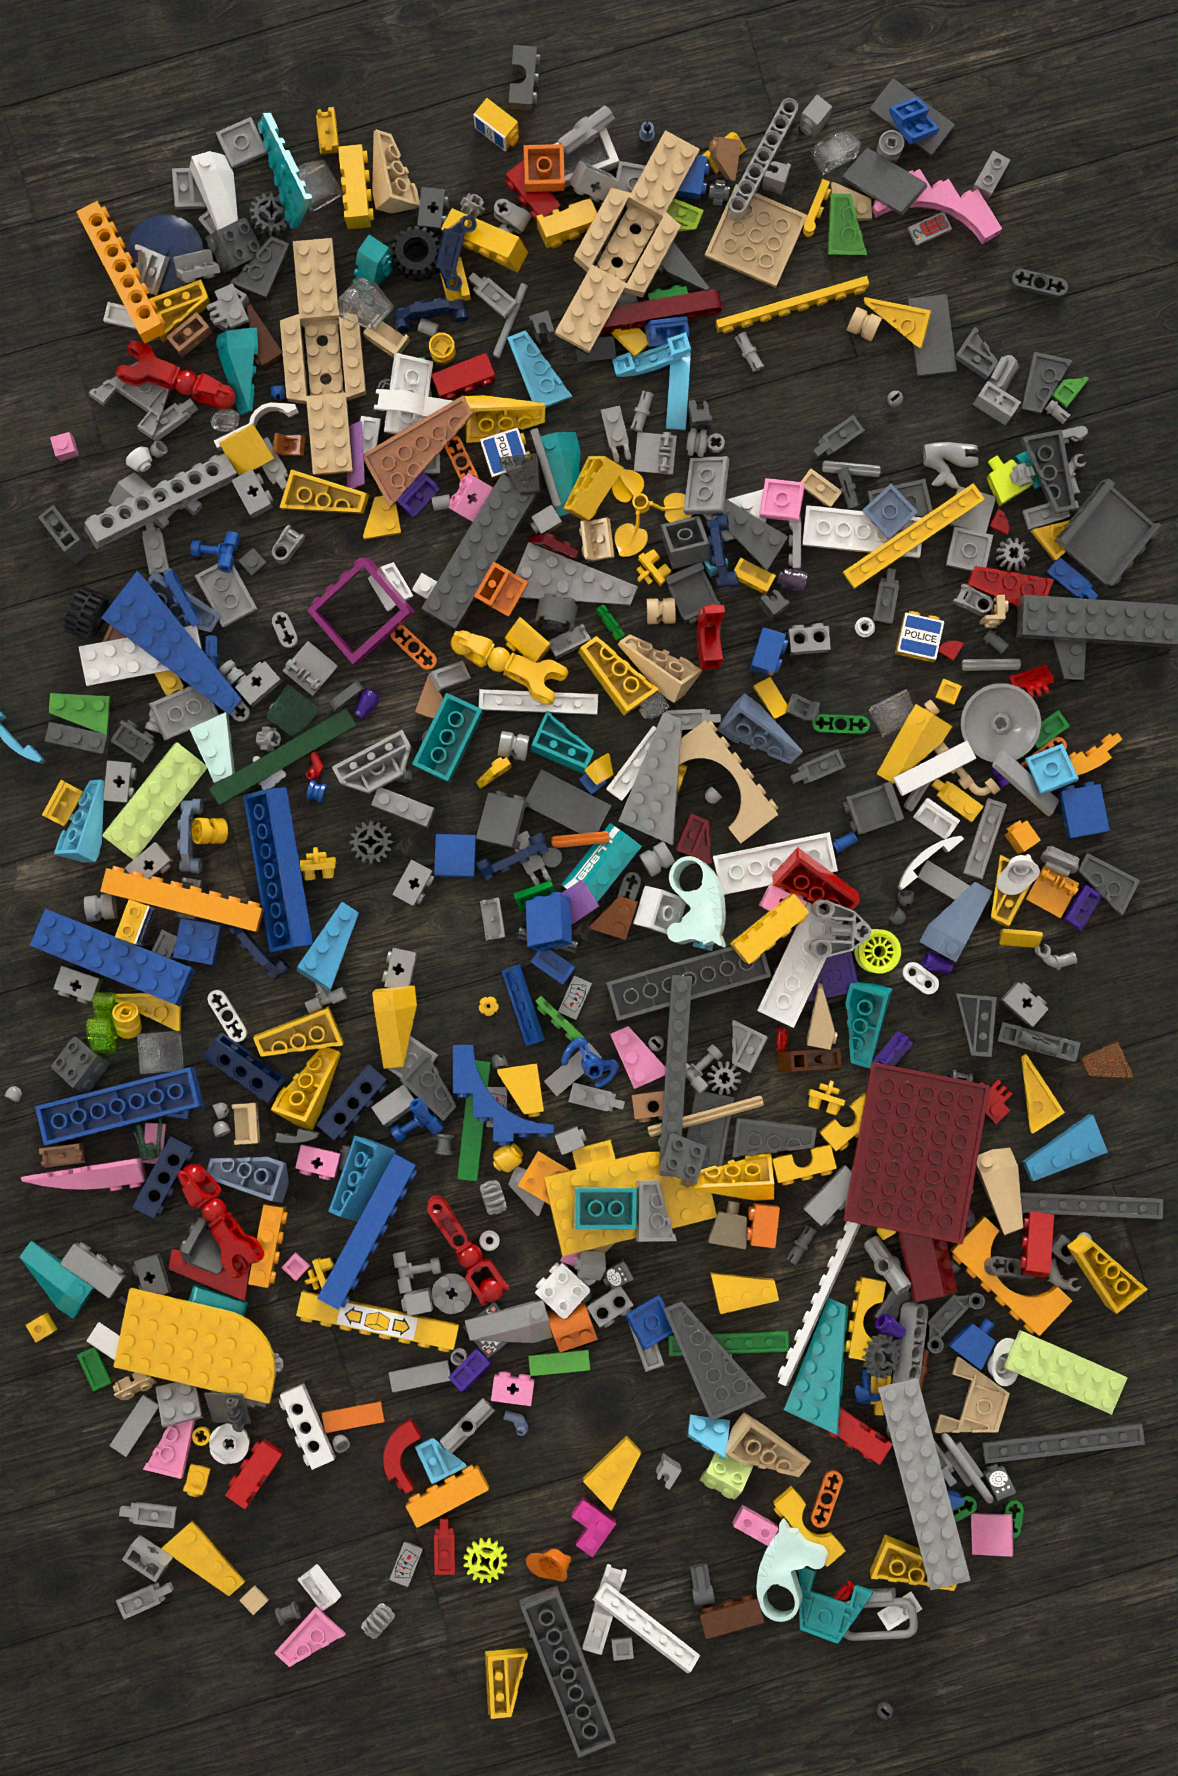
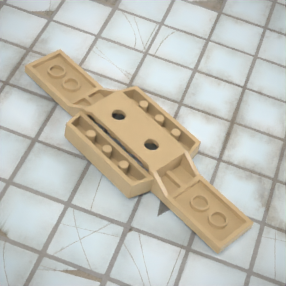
M665 130L632 192L615 188L610 189L574 255V261L587 274L558 325L555 335L590 353L623 292L643 298L680 230L681 225L667 211L700 151L699 148ZM626 206L627 210L597 265L594 266L593 264ZM633 224L639 225L641 232L639 234L631 233L630 226ZM658 225V227H657L655 233L653 234V236H652V238H651L649 244L647 245V247H646V249H645L643 255L641 256V258H640V260H639L637 266L635 267V269H634V271H633L631 277L629 278L628 282L626 283V281H627V279H628L630 273L632 272V270H633V268H634L636 262L638 261V259H639V257H640L642 251L644 250V248H645V246H646L648 240L650 239V237H651V235H652L654 229H655L656 226ZM614 258H620L623 265L616 268L612 265L611 261Z
M332 238L293 241L299 314L280 320L286 397L288 402L307 404L313 475L353 472L348 401L366 395L360 317L358 313L339 310ZM339 324H340V336H341V347H342V358H343V370H344V381H345V392H346V393H344V387H343V376H342V365H341V354H340V342H339V331H338V325H339ZM302 327L305 328L310 396L307 395ZM326 336L328 343L325 346L318 345V337ZM324 374H328L332 378L331 382L327 385L320 382V378Z

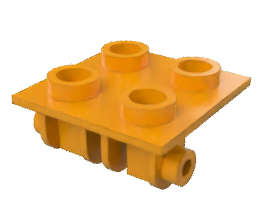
M1043 866L1026 900L1061 918L1071 898L1077 893L1079 883Z
M538 1151L518 1186L550 1205L543 1177L570 1170Z

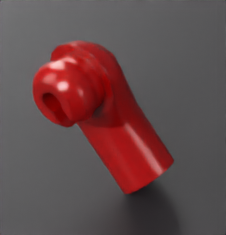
M317 751L308 754L312 766L306 772V777L313 781L320 777L324 769Z

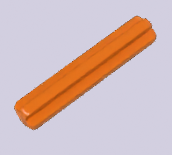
M607 831L553 836L551 841L553 848L608 843L610 836Z

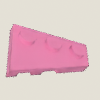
M629 1026L610 1034L634 1089L665 1076L666 1067Z
M196 1420L168 1426L143 1470L180 1479L183 1478Z
M316 1606L275 1651V1654L290 1667L320 1648H324L329 1643L345 1636L346 1633Z

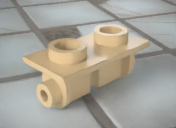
M135 1372L132 1374L133 1382H131L129 1376L115 1382V1385H113V1389L116 1392L114 1396L120 1400H128L135 1393L150 1389L157 1381L149 1375Z

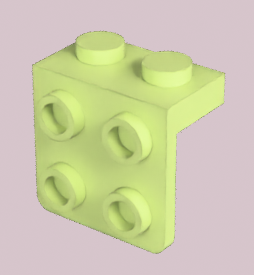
M714 1453L709 1467L702 1473L700 1481L708 1488L716 1489L722 1492L723 1496L735 1500L743 1491L754 1465L741 1464L729 1455L726 1456V1460L719 1458L720 1455Z

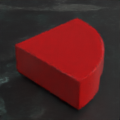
M998 509L989 528L1007 536L1009 522L1005 513Z
M948 641L938 648V653L954 661L964 643Z

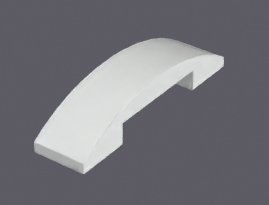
M957 836L942 840L920 853L903 873L898 885L899 890L904 889L918 877L913 871L940 848L945 853L949 852L963 840V837Z

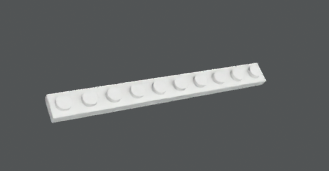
M846 1222L844 1238H840L837 1242L835 1249L838 1251L835 1257L832 1256L827 1265L830 1269L827 1275L824 1274L819 1283L821 1289L819 1293L814 1294L811 1300V1304H813L810 1312L807 1311L802 1322L805 1323L803 1329H799L794 1338L797 1341L794 1349H789L786 1356L788 1362L779 1371L778 1377L780 1380L778 1383L784 1386H788L861 1224Z

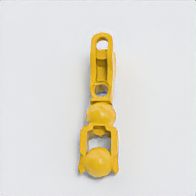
M455 631L451 639V647L455 653L463 655L479 667L488 664L489 668L493 671H504L503 675L527 686L532 699L545 705H552L554 703L555 694L545 686L544 682L548 679L558 681L566 679L568 675L566 667L553 660H543L536 663L514 653L510 655L509 651L505 648H494L495 644L488 638L471 634L469 631Z

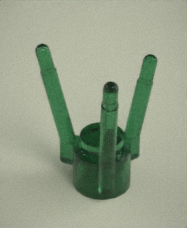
M159 1117L156 1146H154V1143H145L140 1125H137V1128L135 1124L131 1125L142 1161L158 1158L157 1153H161L162 1117Z

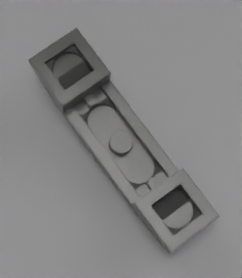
M1002 1022L997 1041L1049 1055L1042 1051H1035L1032 1047L1017 1042L1020 1031L1024 1030L1032 1035H1040L1043 1039L1058 1044L1059 1049L1054 1057L1076 1062L1080 1042Z

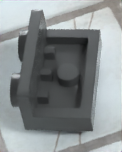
M121 720L120 727L110 741L145 763L157 745L153 741L155 737L146 731L142 734L136 730L138 726L130 720L127 723Z

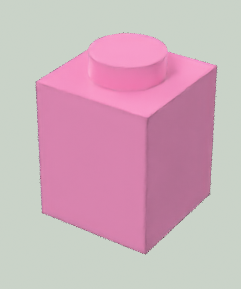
M70 432L50 437L55 456L59 461L79 456L74 437Z

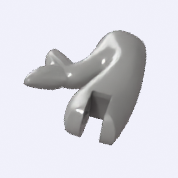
M953 442L924 445V466L939 472V475L931 485L942 486L947 484L951 488L959 489L954 475L943 459L960 467L971 468L978 466L979 458L965 457V454L977 453L978 446Z

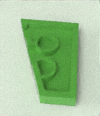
M830 193L827 254L867 255L851 194Z
M50 693L49 713L108 735L111 697Z
M542 996L535 1001L538 1004L536 1008L544 1016L548 1013L553 1018L551 1022L558 1029L563 1027L567 1031L565 1036L570 1041H574L579 1037L584 1038Z

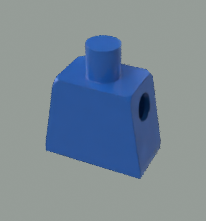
M986 1318L979 1328L970 1322L948 1345L981 1370L996 1342L989 1336L995 1325Z

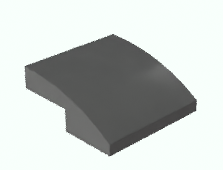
M305 1128L298 1129L297 1135L279 1132L276 1134L275 1141L282 1143L305 1142L320 1137L322 1132Z

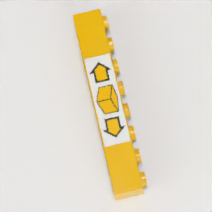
M304 1290L301 1292L296 1315L301 1317V1321L312 1322V1320L320 1321V1325L332 1327V1324L340 1325V1329L351 1331L352 1328L359 1329L361 1334L371 1335V1332L377 1333L383 1339L396 1337L402 1343L410 1344V1341L418 1342V1346L430 1348V1345L437 1346V1350L449 1352L450 1349L454 1350L459 1324L419 1315L408 1316L405 1312L348 1300L345 1308L340 1307L337 1310L317 1299L318 1293Z

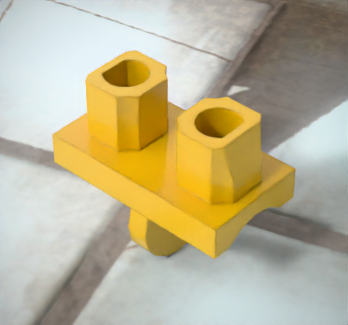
M654 549L646 554H640L638 560L646 571L641 566L638 567L636 570L640 573V576L637 580L639 582L645 580L649 585L653 582L649 576L651 575L661 587L665 584V577H668L672 571L666 564L658 570L653 564L660 557Z
M318 847L313 848V853L306 854L307 860H300V871H302L304 880L315 879V870H322L323 878L325 879L334 877L336 857L327 858L326 852H319Z
M829 1080L828 1085L820 1083L819 1089L824 1090L825 1094L809 1089L808 1095H810L809 1107L819 1110L823 1099L829 1101L826 1112L837 1115L840 1107L844 1106L845 1100L830 1096L831 1093L838 1095L840 1090L833 1087L834 1081Z
M317 1258L312 1261L317 1276H315L313 1269L309 1270L310 1278L305 1280V1283H312L314 1290L319 1288L318 1280L321 1288H323L327 1280L325 1271L334 1267L331 1258Z

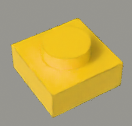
M943 679L935 698L954 705L962 686Z

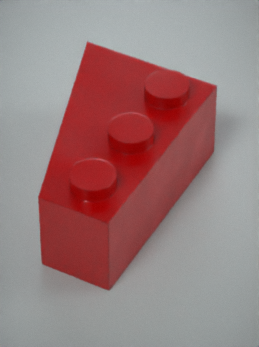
M840 1407L839 1435L827 1431V1433L835 1439L840 1437L845 1441L844 1444L852 1450L856 1448L862 1452L861 1455L869 1461L873 1460L880 1465L892 1447V1442L889 1438Z
M265 1438L261 1443L259 1441L256 1442L251 1450L254 1454L250 1460L248 1458L244 1460L240 1466V1469H242L239 1476L234 1475L228 1484L231 1488L225 1496L244 1509L247 1508L284 1453V1451Z

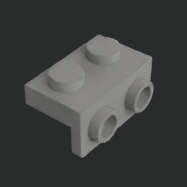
M210 249L173 257L176 277L185 283L194 282L198 277L211 278L215 276V273H220L219 264L213 261Z

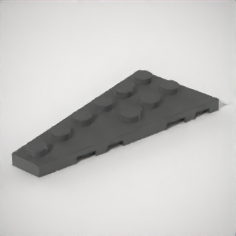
M682 1300L663 1308L711 1421L766 1398V1395Z

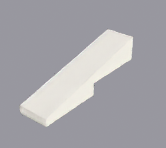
M965 741L894 777L893 780L901 796L972 762L976 757L968 741Z

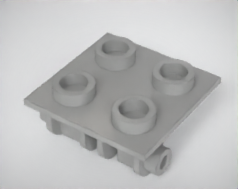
M638 432L634 471L673 475L677 436L671 435L669 432H663V434Z
M307 641L294 658L287 661L283 672L313 696L338 665Z

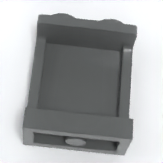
M702 562L665 577V583L672 598H675V605L684 623L689 622V624L697 622L699 610L704 609V606L710 604L721 605L704 572L705 568Z
M891 781L844 798V810L846 814H850L852 821H849L851 830L856 832L857 836L904 819Z
M496 791L495 794L488 793L476 839L519 850L521 842L517 841L525 807L529 808L530 804L525 801L524 797L518 795L510 798L507 797L506 793Z

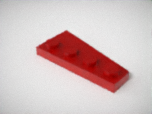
M974 566L967 585L993 597L1005 595V600H1008L1009 604L1018 607V598L1023 595L1048 596L1054 579Z
M172 1249L169 1270L240 1300H246L251 1263L247 1262V1260H244L247 1266L246 1272L240 1278H232L224 1267L220 1274L215 1275L182 1261L181 1251L179 1249Z

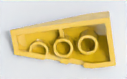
M328 1047L320 1048L306 1063L307 1066L293 1077L294 1080L279 1092L271 1110L295 1125L313 1130L321 1114L341 1052Z

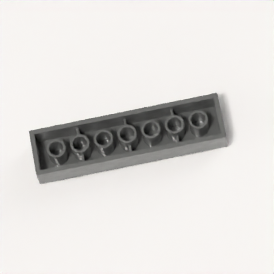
M503 473L501 474L422 606L423 613L454 631L459 629L476 600L474 595L492 563L499 562L536 500L535 492Z
M1023 595L1018 598L1016 638L1171 648L1178 644V605Z
M731 946L609 981L606 984L616 1019L619 1021L670 1006L672 975L692 976V1000L771 977L764 952L756 961L748 964L741 959Z
M556 1585L521 1599L520 1606L578 1758L616 1743L613 1730L558 1586Z

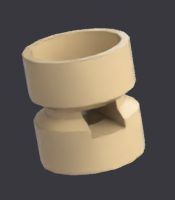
M857 307L847 327V331L855 335L861 333L862 338L872 341L882 318L874 314L867 315L866 310Z
M658 598L647 599L648 625L659 624L660 621H663L664 624H675V598H663L662 601H659Z

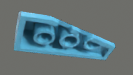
M90 780L78 801L80 805L75 814H71L69 818L71 823L67 831L63 830L54 852L55 855L84 863L96 862L102 845L103 780Z

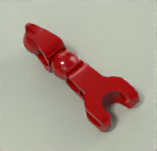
M135 340L129 342L127 346L128 353L138 359L139 363L132 367L125 365L118 367L115 374L122 382L132 386L152 383L173 391L176 388L182 395L192 394V398L197 403L218 407L219 409L233 408L236 394L229 385L222 384L204 373L197 377L192 371H181L180 367L157 358L149 345Z
M190 1164L182 1171L177 1172L183 1186L182 1190L189 1205L192 1208L197 1207V1209L202 1207L203 1218L211 1223L208 1226L211 1228V1232L221 1248V1263L232 1278H240L247 1270L243 1257L249 1263H258L264 1258V1250L255 1237L246 1235L230 1212L226 1213L225 1203L217 1198L220 1196L221 1187L200 1164Z
M440 1194L431 1196L428 1200V1213L447 1241L455 1249L459 1264L467 1268L466 1281L477 1295L480 1303L485 1306L486 1302L498 1301L503 1296L504 1290H509V1285L502 1278L492 1260L482 1258L481 1249L477 1245L472 1244L471 1240H468L467 1233L446 1199ZM440 1204L442 1208L436 1210L433 1205ZM455 1235H462L465 1240L461 1244H456L453 1238ZM487 1266L494 1277L485 1278L478 1287L472 1275L474 1272H479L482 1267Z

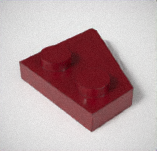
M545 533V535H530L528 539L529 543L539 544L545 547L544 549L566 558H576L578 550L572 548L573 545L566 541L561 543L556 540V536Z
M689 813L675 850L685 855L696 857L711 865L709 821Z

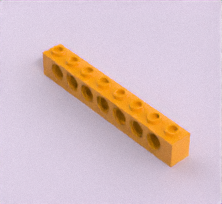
M98 201L76 211L144 343L146 344L165 334L163 325L166 323L161 314H156L154 311L158 308L153 298L148 299L147 294L150 292L145 283L141 284L138 279L142 277L136 267L132 268L131 264L134 262L129 252L124 253L123 249L126 246L121 237H116L115 233L118 231L113 221L108 222L107 218L110 215L105 206L101 208Z

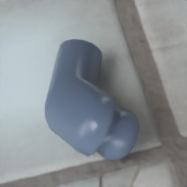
M506 1410L503 1420L513 1422L516 1433L519 1436H524L528 1431L525 1417L522 1414Z

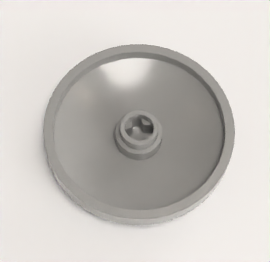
M992 684L978 690L966 703L961 716V731L964 740L968 741L972 751L977 756L990 762H994L1002 750L1006 751L1014 760L1023 757L1035 745L1041 730V716L1033 698L1023 689L1010 684Z

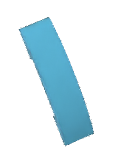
M686 332L668 338V343L639 353L636 356H632L629 352L612 359L616 376L627 377L648 373L679 360L691 351Z
M691 352L670 364L666 429H686Z
M0 711L1 739L18 754L43 764L45 760L32 746L27 745L23 749L4 728L1 722L6 717Z

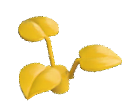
M623 469L612 485L614 496L623 503H627L633 498L632 503L636 510V525L626 523L617 529L615 544L621 557L633 556L646 546L648 534L644 529L639 528L640 514L647 512L650 506L666 511L665 518L669 523L691 518L692 515H685L684 513L686 495L682 493L669 494L664 499L665 507H661L653 503V501H649L646 495L641 494L644 489L642 476L635 471Z

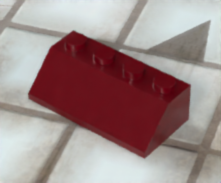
M898 1232L908 1279L911 1283L910 1288L913 1302L943 1297L958 1292L947 1242Z

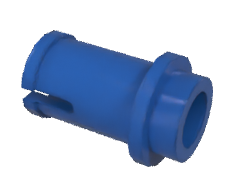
M850 831V833L840 839H834L832 846L836 853H843L844 849L857 843L858 839L854 832Z

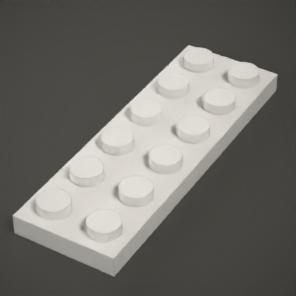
M806 506L802 546L871 553L889 541L861 511ZM913 517L893 537H895L896 535H898L899 533H901L902 531L916 523L921 518ZM921 544L902 557L920 558Z
M192 625L185 626L186 631L201 648L197 625L194 627ZM128 638L79 646L86 686L170 671Z
M830 832L713 856L716 875L721 883L724 895L773 885L772 874L797 847L832 873L837 872Z
M809 902L805 907L809 911L806 915L807 919L796 926L757 1010L793 1028L826 958L812 956L809 952V945L816 939H835L836 936L830 935L831 923L842 924L844 921L816 917L811 909L812 904ZM819 908L821 914L826 912V910ZM820 943L816 947V952L821 954L824 947Z

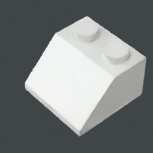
M645 886L633 924L667 934V929L671 924L681 922L686 902L678 895L662 889Z

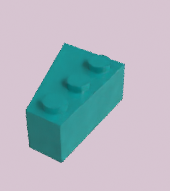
M548 710L530 750L584 775L586 773L585 769L589 766L594 753L587 744L571 733Z

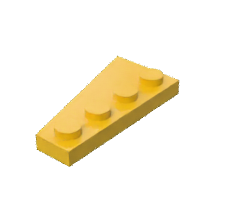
M193 1520L161 1548L228 1596L245 1582Z

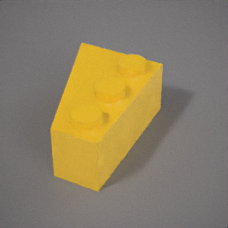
M588 456L563 509L581 520L593 518L599 505L624 467L605 456Z
M626 1435L583 1477V1482L610 1510L615 1505L641 1455L640 1449Z
M525 1648L485 1651L488 1714L491 1719L512 1716L518 1686L523 1675L525 1660H527L528 1656Z

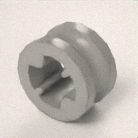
M715 433L709 436L707 448L711 452L718 453L724 448L725 440L722 435ZM714 439L716 441L719 439L721 441L719 445L721 446L712 447L711 440Z

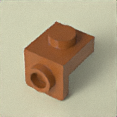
M275 433L273 441L274 453L283 457L304 456L305 436Z

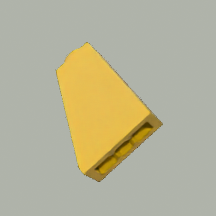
M537 1064L497 1069L498 1075L523 1114H528L529 1117L541 1116L540 1112L544 1111Z

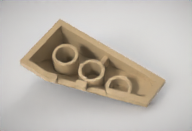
M376 129L373 141L372 187L376 209L392 214L419 208L420 201L417 188L414 183L410 182L407 176L409 171L407 167H403L399 159L401 154L392 135Z
M628 635L618 643L619 647L650 683L659 689L658 692L674 703L687 693L702 672L699 667L683 657H680V659L674 658L669 655V651H658L653 648L652 644L632 635Z
M1011 1148L993 1149L979 1154L976 1171L1004 1236L1023 1229L1018 1164Z
M743 1412L732 1427L725 1451L727 1455L741 1464H751L762 1469H773L779 1473L800 1477L811 1462L810 1459L745 1412Z

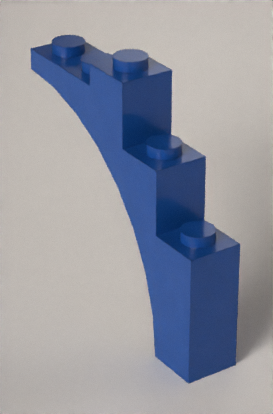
M453 1045V1093H457V1097H469V1093H473V1117H477V1121H489V1117H493V1141H498V1145H510V1141H514V1133H518V1137H530V1133H538V1137H550V1133H554L553 1124L537 1123L523 1119L508 1111L497 1102L487 1090L479 1075L475 1062L474 1045Z

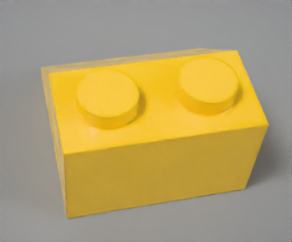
M521 617L505 637L507 642L505 645L512 652L518 651L522 657L536 663L550 650V643Z

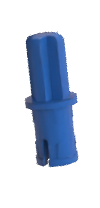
M206 636L205 654L216 668L217 657H219L217 655V636Z

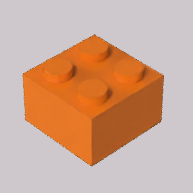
M563 144L524 145L525 192L565 191Z
M753 1203V1207H749L748 1219L751 1220V1225L747 1227V1240H749L751 1246L775 1248L780 1210L777 1205Z

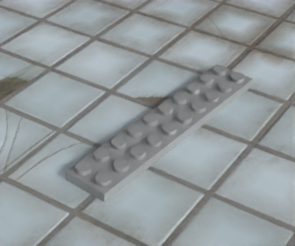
M918 1378L878 1387L930 1590L971 1581Z

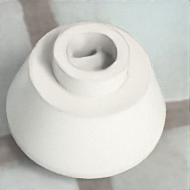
M146 447L136 448L126 458L127 466L137 472H145L151 467L152 458L149 449Z

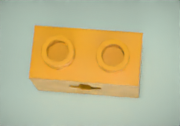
M1019 820L1007 828L1009 832L1005 834V837L1017 854L1025 852L1040 841V838L1028 821L1021 823Z

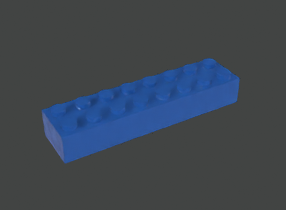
M269 788L245 795L243 798L261 905L264 909L263 917L269 952L286 951L312 945V933L287 788Z
M48 909L44 910L30 943V946L179 1007L195 973V969Z
M188 1067L35 1106L45 1146L203 1107L204 1104L195 1067Z
M396 1154L393 1155L317 1299L337 1310L340 1307L345 1308L350 1298L347 1296L349 1290H354L360 1280L356 1278L359 1271L364 1272L369 1263L366 1260L369 1252L372 1254L375 1252L379 1244L376 1242L377 1237L384 1235L388 1224L385 1222L388 1217L393 1218L398 1208L395 1205L397 1200L400 1199L402 1201L407 1191V1188H405L407 1181L412 1182L417 1173L414 1170L415 1164Z

